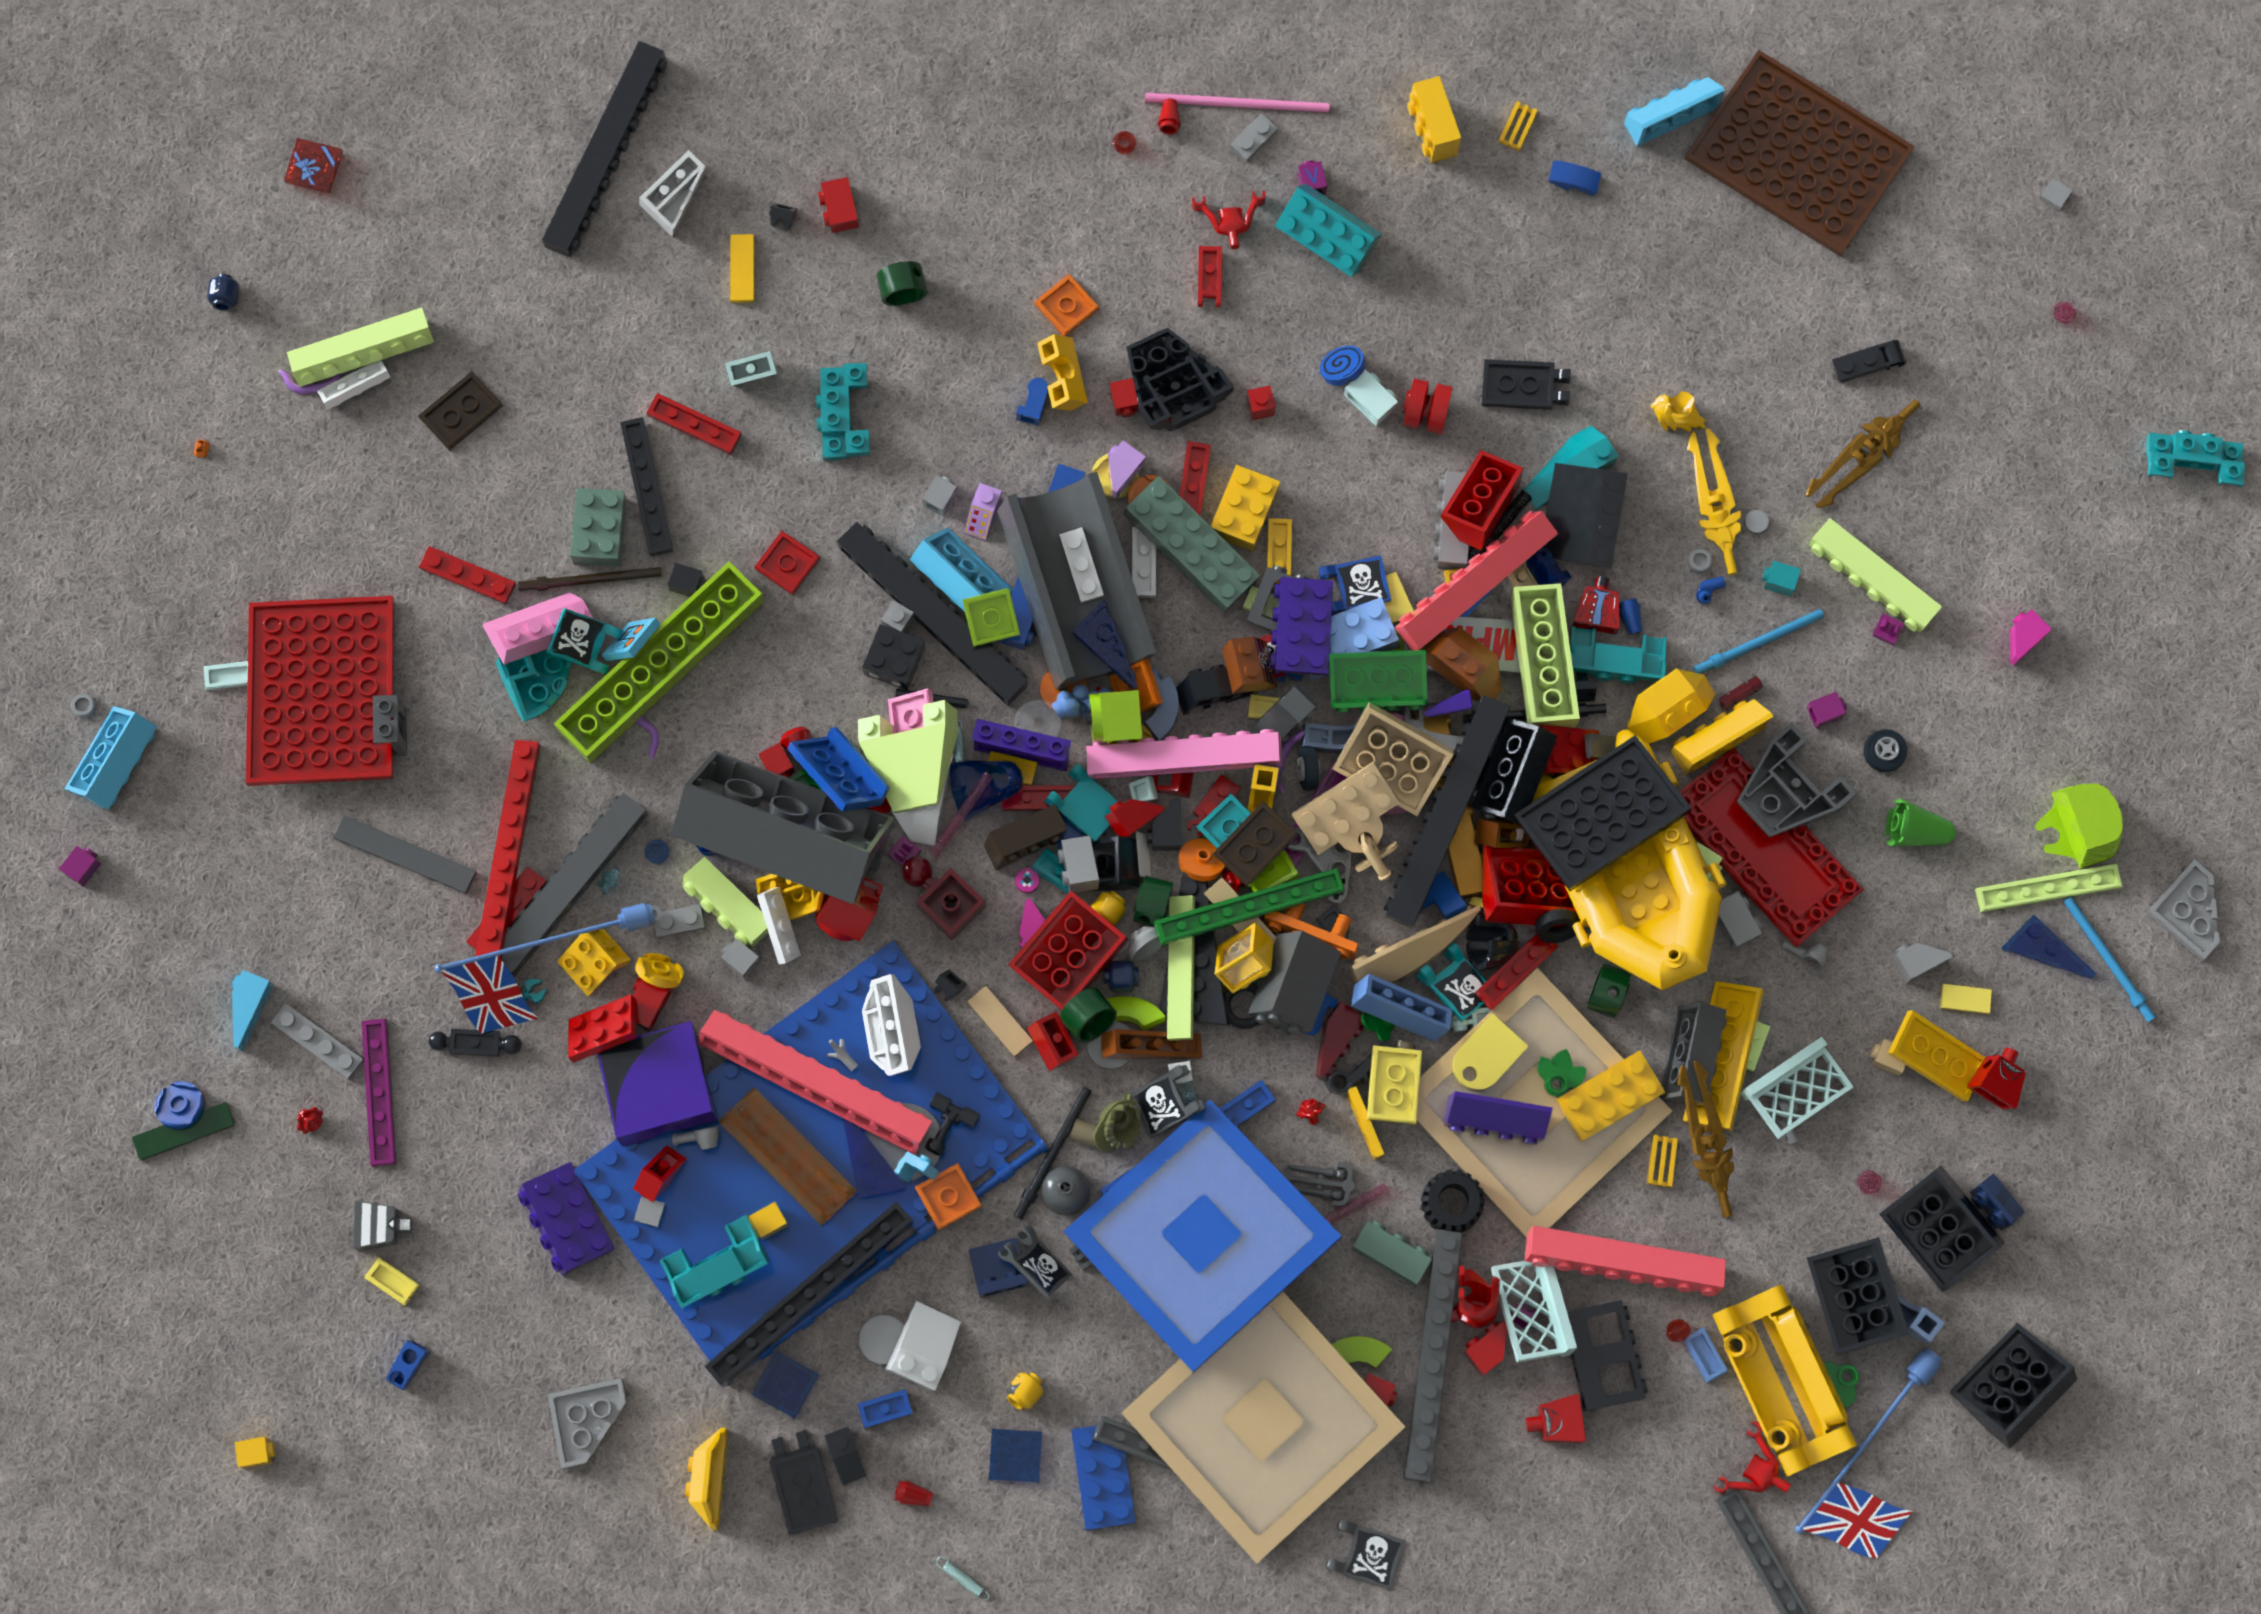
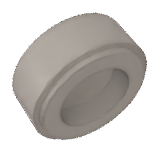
M1760 510L1749 512L1744 520L1746 530L1754 535L1762 534L1769 524L1767 515Z
M1695 549L1688 557V566L1696 573L1706 572L1712 564V557L1704 549Z
M78 694L71 701V710L77 717L87 718L95 712L96 702L89 694Z

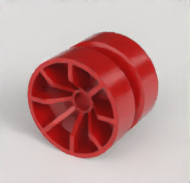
M1413 378L1411 391L1407 390L1402 413H1405L1403 426L1418 430L1424 417L1427 418V432L1442 435L1453 386L1438 383L1433 395H1428L1429 381Z

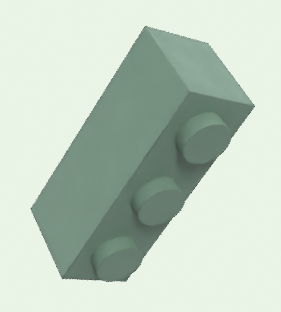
M1367 1221L1352 1250L1416 1287L1432 1258L1428 1257L1429 1252L1419 1246L1415 1248L1406 1244L1408 1240L1395 1233L1392 1236L1385 1231L1386 1227L1376 1221L1372 1223Z

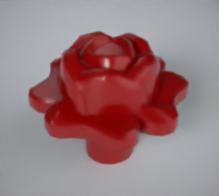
M1226 869L1225 873L1222 874V878L1237 894L1239 887L1245 886L1229 869Z
M1313 1098L1301 1102L1296 1116H1299L1301 1119H1309L1311 1125L1317 1124L1319 1122L1318 1115L1322 1113L1325 1104H1322L1320 1101L1317 1102Z
M316 1107L309 1110H301L297 1117V1130L307 1134L319 1129L323 1123V1111L318 1110Z

